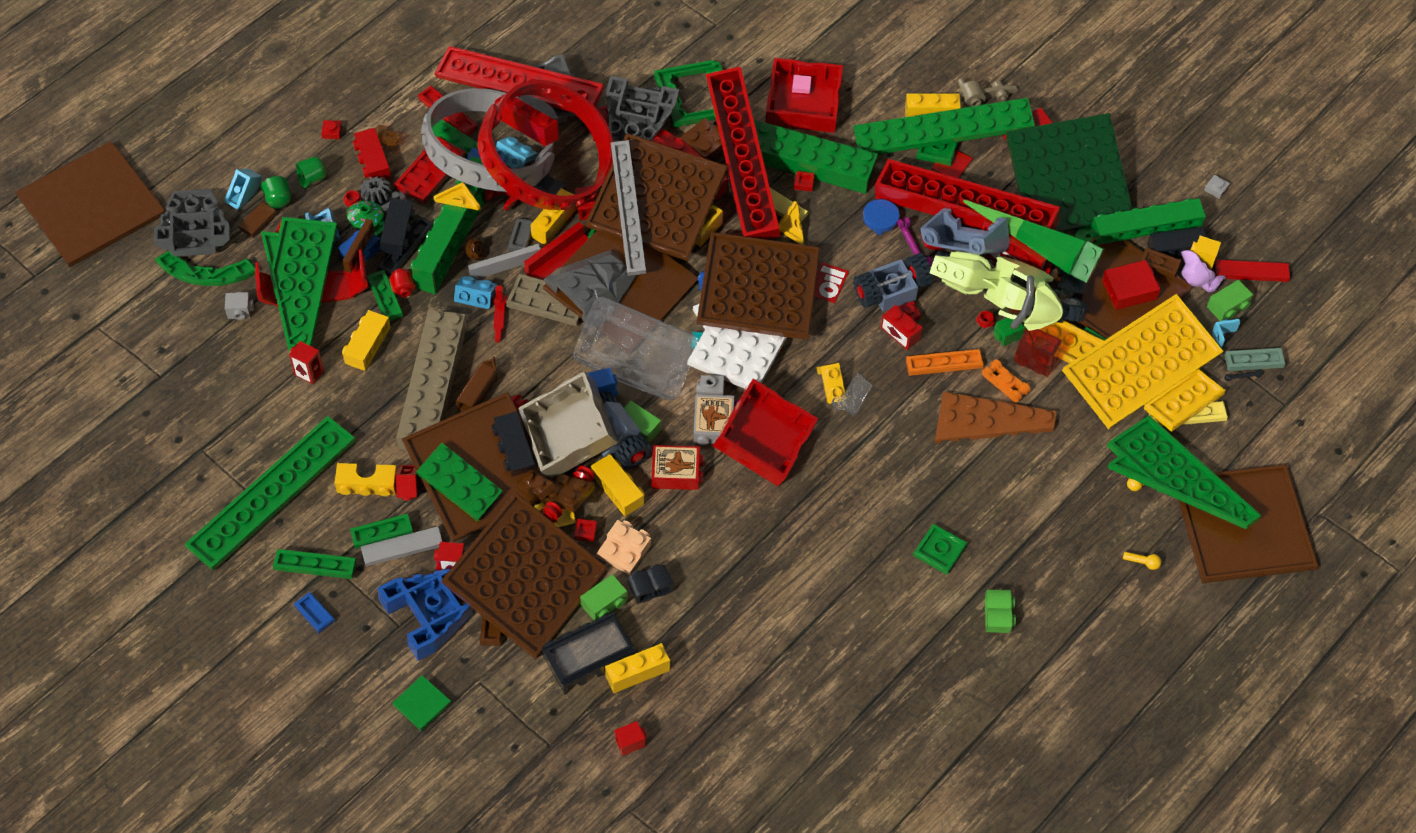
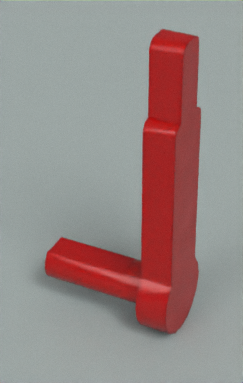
M499 285L495 287L496 295L493 299L495 305L493 328L496 343L501 342V334L504 331L505 306L507 302V297L503 294V287Z

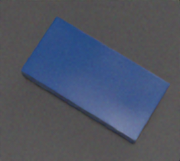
M311 592L294 603L295 608L319 634L335 622L332 615Z

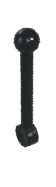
M1256 370L1253 373L1226 374L1224 379L1230 381L1231 379L1251 376L1260 378L1263 372Z

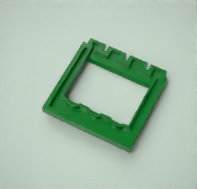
M709 60L654 70L653 75L661 92L662 86L677 89L673 78L700 73L709 74L724 69L721 62ZM679 95L676 106L669 115L673 128L696 124L704 118L708 121L716 120L713 109L686 114Z

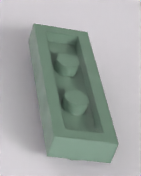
M1281 348L1226 351L1224 355L1228 371L1284 368L1285 366Z

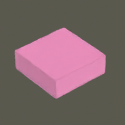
M794 75L792 92L810 94L811 76Z

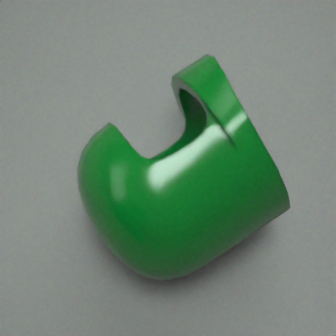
M317 156L306 158L295 164L298 180L302 188L310 187V184L318 180H324L327 175V169L323 160Z
M273 176L261 184L265 200L270 207L283 208L290 203L291 191L285 177Z

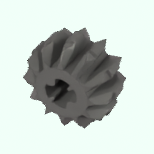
M378 175L375 178L370 177L369 180H364L363 185H360L361 196L364 201L368 200L382 205L383 201H388L392 193L390 183L384 177L379 178Z

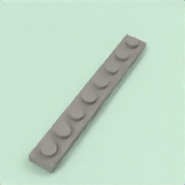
M629 140L611 142L628 276L646 274Z

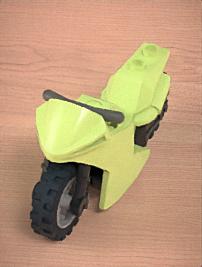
M939 251L934 258L930 274L941 278L945 285L965 295L978 294L984 289H988L984 293V298L1001 308L999 315L1014 319L1011 323L1012 329L1018 328L1024 322V326L1031 331L1056 322L1063 323L1064 319L1080 322L1086 316L1088 305L1078 298H1073V291H1067L1066 288H1061V291L1052 290L1046 283L1053 281L1051 275L1021 261L999 256L996 258L998 260L997 263H995L991 259H985L980 254L963 251Z

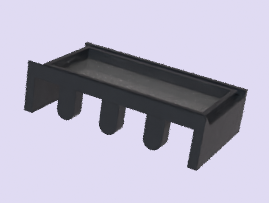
M615 612L604 614L599 620L585 623L580 629L569 631L561 638L550 640L542 646V655L564 695L568 694L567 686L576 682L579 686H582L586 683V677L594 673L597 677H601L605 673V666L637 653V649L631 643Z

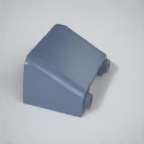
M943 208L921 227L922 239L930 246L974 254L1003 253L1010 246L1007 218H997L995 224H991L988 227V231L961 227V219L952 217V209Z

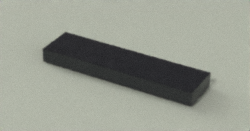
M418 216L412 224L410 235L406 234L408 245L406 250L403 249L402 256L387 254L377 266L378 271L384 270L386 275L391 276L395 270L401 269L425 240L428 231L432 230L434 223Z

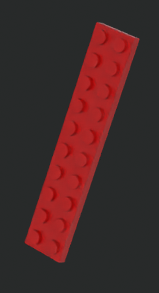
M452 46L448 47L434 73L436 78L479 89H491L505 93L522 82L532 80L552 81L578 92L595 107L605 89L601 83ZM530 95L546 102L551 107L572 112L554 100ZM562 95L566 99H572L568 95Z

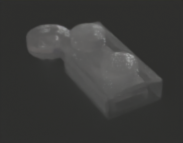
M860 374L855 375L843 397L836 396L833 398V408L837 411L845 409L852 416L857 414L873 385Z

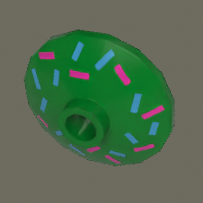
M372 201L356 202L347 211L349 223L358 229H361L366 218L373 221L374 227H377L383 220L382 208Z

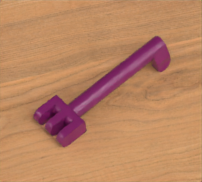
M906 217L904 221L902 219L897 220V224L913 254L921 253L908 229L910 219ZM927 257V262L930 264L929 268H931L933 261L931 257Z

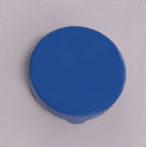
M884 199L869 202L863 211L864 223L879 235L895 228L900 216L897 206Z

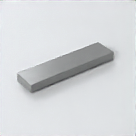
M539 244L468 265L469 275L474 279H479L522 266L525 260L540 250Z
M434 527L361 546L365 566L367 567L439 548L442 539L439 528Z

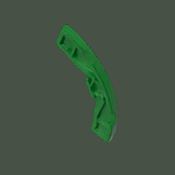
M170 251L155 258L156 263L165 272L181 281L195 285L222 286L237 283L255 275V267L248 258L219 269L192 266L178 256L172 255Z

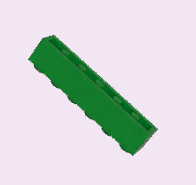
M1190 198L1181 202L1152 205L1142 209L1135 208L1125 212L1117 211L1114 214H1100L1094 217L1091 227L1097 245L1149 236L1150 233L1157 231L1165 232L1174 229L1181 230L1199 227L1203 225L1206 216L1200 199Z

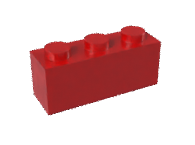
M375 128L354 133L355 141H352L354 150L359 151V154H357L359 164L364 165V168H362L364 178H375L378 175L379 178L391 179L390 169Z

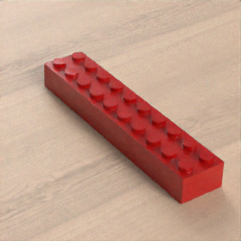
M741 66L706 74L742 234L744 237L765 240L780 237V229Z
M891 159L887 160L875 183V199L888 200L893 204L934 216L943 208L952 209L951 215L953 218H960L962 224L980 229L987 218L965 204L963 200H968L1055 230L1059 222V206Z

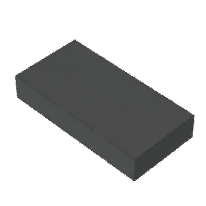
M517 218L508 244V251H516L528 247L531 239L530 225L533 221Z

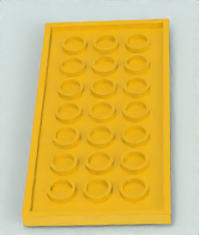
M1175 294L1063 367L1062 371L1106 427L1110 429L1142 408L1156 396L1221 355L1224 351L1180 297Z

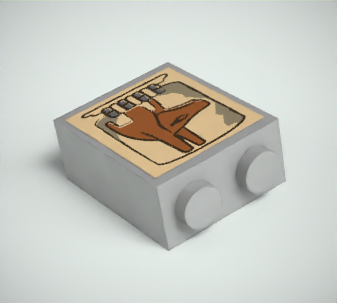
M696 394L693 444H714L733 411L734 396Z

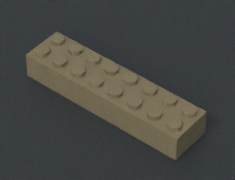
M428 310L396 436L398 449L406 450L402 438L445 420L467 328L465 314Z

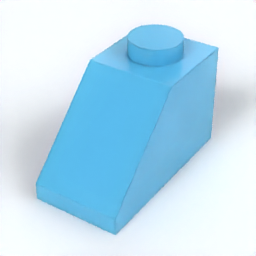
M236 169L224 202L240 210L257 193L262 176L251 169Z

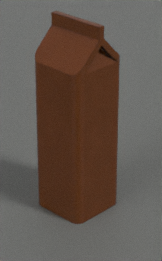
M494 356L492 359L479 364L456 399L458 410L463 412L482 403L497 380Z

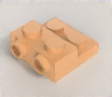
M617 520L608 532L606 541L596 553L597 558L631 575L651 547L650 535L645 530L637 531L633 529L632 524L628 521L620 522Z

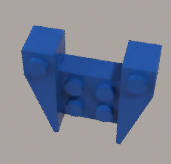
M450 569L434 571V574L423 576L418 574L407 579H403V577L396 578L378 587L379 601L388 615L408 605L422 626L407 634L408 647L417 661L435 653L473 615L472 607L467 603L460 606L450 589L440 582Z

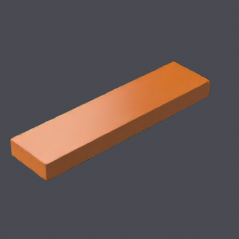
M980 349L906 356L909 376L980 369L984 366Z

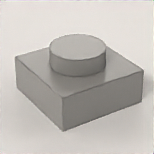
M1214 175L1205 186L1204 191L1220 199L1230 183Z

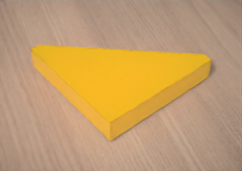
M464 182L433 196L434 201L438 203L474 210L480 209L479 203Z
M794 201L778 225L781 233L796 243L805 245L799 205Z

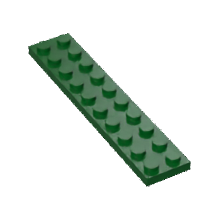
M1028 98L853 125L858 149L876 154H885L1004 135L1007 131L1034 127L1035 124Z
M327 416L184 544L186 549L214 571L356 442L355 437Z

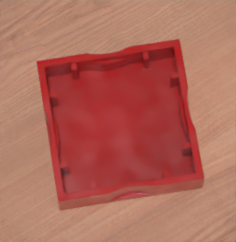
M774 58L765 123L779 127L835 133L843 65L807 63L799 60ZM794 75L811 76L810 94L792 92Z
M753 378L745 388L712 446L774 485L779 486L787 477L797 459L800 447L808 439L818 418L796 404L784 400L775 391Z

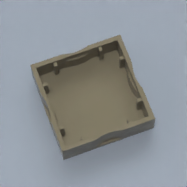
M585 371L560 384L553 391L519 407L526 431L532 440L533 451L539 468L550 479L559 476L618 443L595 380Z

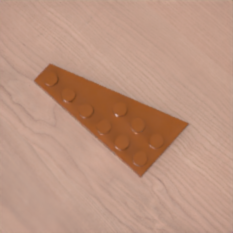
M943 392L934 444L945 440L954 442L965 438L974 440L1001 437L1004 434H1011L1013 436L1024 432H1029L1030 434L1052 432L1055 426L1057 411Z

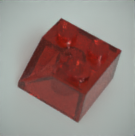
M1026 328L1013 362L1022 367H1027L1039 375L1048 377L1057 361L1062 340L1039 329L1029 331Z

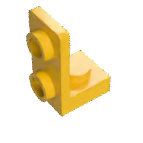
M839 363L816 367L817 373L822 374L827 403L845 401L846 395Z

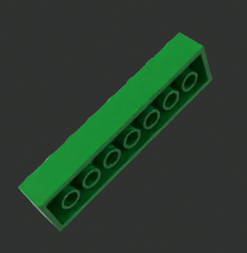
M754 120L764 166L796 174L797 171L814 173V180L866 194L876 169L878 154Z
M471 156L470 161L483 165L480 158ZM456 180V185L462 183L461 181ZM464 183L479 203V210L448 204L442 205L439 217L435 218L432 230L428 231L424 245H421L418 250L417 258L411 262L410 269L412 270L416 289L434 295L437 293L485 202L486 189Z

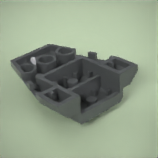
M610 76L606 96L609 130L613 142L623 141L626 133L652 141L674 110L679 89L662 86L661 92L629 86L628 79Z
M211 189L173 191L166 205V212L160 217L161 222L159 226L156 225L154 228V245L163 250H169L175 257L214 254L217 246H223L230 240L229 223L225 220L222 210L219 209L218 202Z
M612 250L560 267L548 275L544 282L556 294L561 290L582 310V320L595 332L610 319L611 313L615 307L617 308L620 299L627 292L636 275L628 276L626 264Z

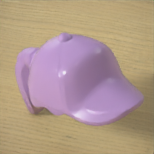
M1185 250L1181 252L1185 261L1182 276L1188 284L1203 287L1207 292H1213L1218 288L1222 280L1226 279L1224 275L1215 277L1214 272L1208 269L1206 264L1201 262L1198 255L1193 251Z

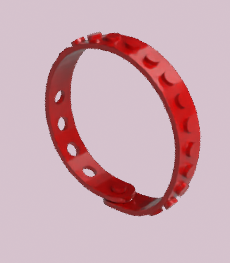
M532 80L516 85L506 93L497 105L492 104L489 107L479 131V155L488 173L511 195L531 206L541 209L567 210L574 206H582L588 198L592 200L599 194L597 189L602 188L613 163L612 135L600 112L578 92L552 81ZM524 95L546 97L567 107L585 123L595 139L599 154L598 174L590 190L569 196L549 194L529 185L506 166L495 149L492 130L499 125L504 105L508 100ZM562 95H568L572 99H566Z

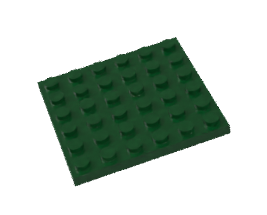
M1110 113L1007 131L1005 133L1019 196L1059 206V222L1055 228L1056 231L1062 232L1092 226L1094 217L1100 214L1108 215L1114 214L1117 211L1125 212L1132 210Z

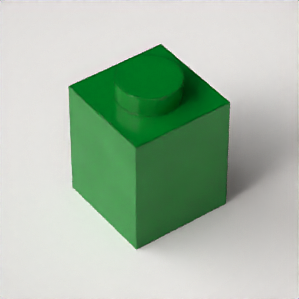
M1005 318L996 322L993 332L995 339L1000 341L1003 347L1022 339L1025 329L1022 323L1018 328L1012 329L1011 323L1014 319Z

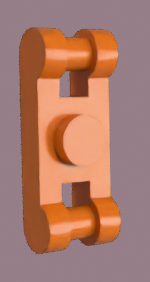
M997 359L990 363L991 366L985 367L982 370V375L1016 403L1022 399V395H1026L1031 391L1027 383L1021 382L1004 368Z

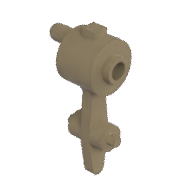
M963 78L958 79L960 101H963L966 107L982 105L986 97H997L998 101L1004 102L1008 98V94L1018 92L1016 85L1003 86L1001 81H994L991 88L982 89L978 81L965 83Z

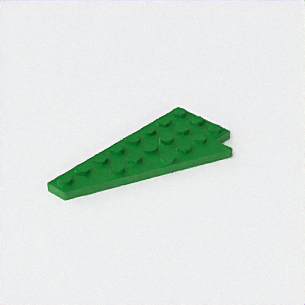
M282 217L279 233L261 232L289 353L292 347L296 346L299 341L312 346L338 228L335 222Z
M1149 415L1108 442L1107 447L1118 456L1109 463L1108 468L1244 529L1249 528L1260 520L1261 515Z

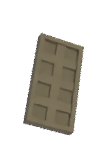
M522 274L518 275L506 302V307L577 327L580 317L543 290L544 280Z

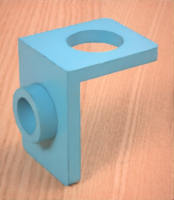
M1240 319L1222 320L1215 323L1212 335L1220 348H1222L1225 341L1223 333L1237 331Z

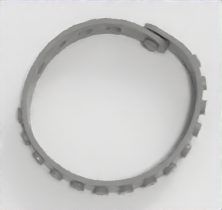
M476 88L458 90L441 97L431 106L428 113L425 114L422 123L421 134H424L422 135V144L428 157L440 170L469 185L494 191H506L492 178L484 165L467 160L451 152L436 138L432 130L435 124L452 114L466 111L487 112L489 107L495 104V100L506 94L505 92ZM554 142L547 145L535 160V164L510 170L529 185L535 186L548 174L553 165L555 156L552 153Z

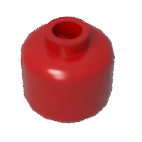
M406 269L395 270L389 278L392 291L397 296L408 297L416 288L412 273Z

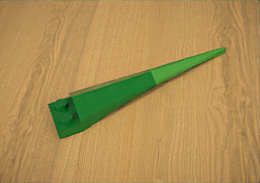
M963 200L965 204L993 223L999 217L1007 218L1009 234L1066 273L1086 283L1089 282L1105 250L1090 241L968 200Z

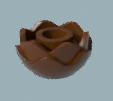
M472 238L465 247L467 256L475 261L483 258L484 254L480 240Z

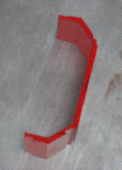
M359 249L360 260L351 273L345 272V270L328 272L321 303L354 298L356 294L361 293L368 287L365 256L362 255L361 249ZM256 262L255 277L258 300L269 305L273 304L278 308L271 275L261 272L259 263Z

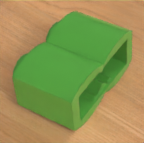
M986 590V632L1010 633L1012 627H1015L1016 617L1012 615V609L1015 607V597L1011 596V590Z

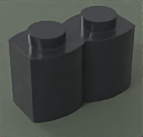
M656 564L647 571H635L628 577V586L636 604L647 602L655 597L665 596L674 591V583L666 565Z

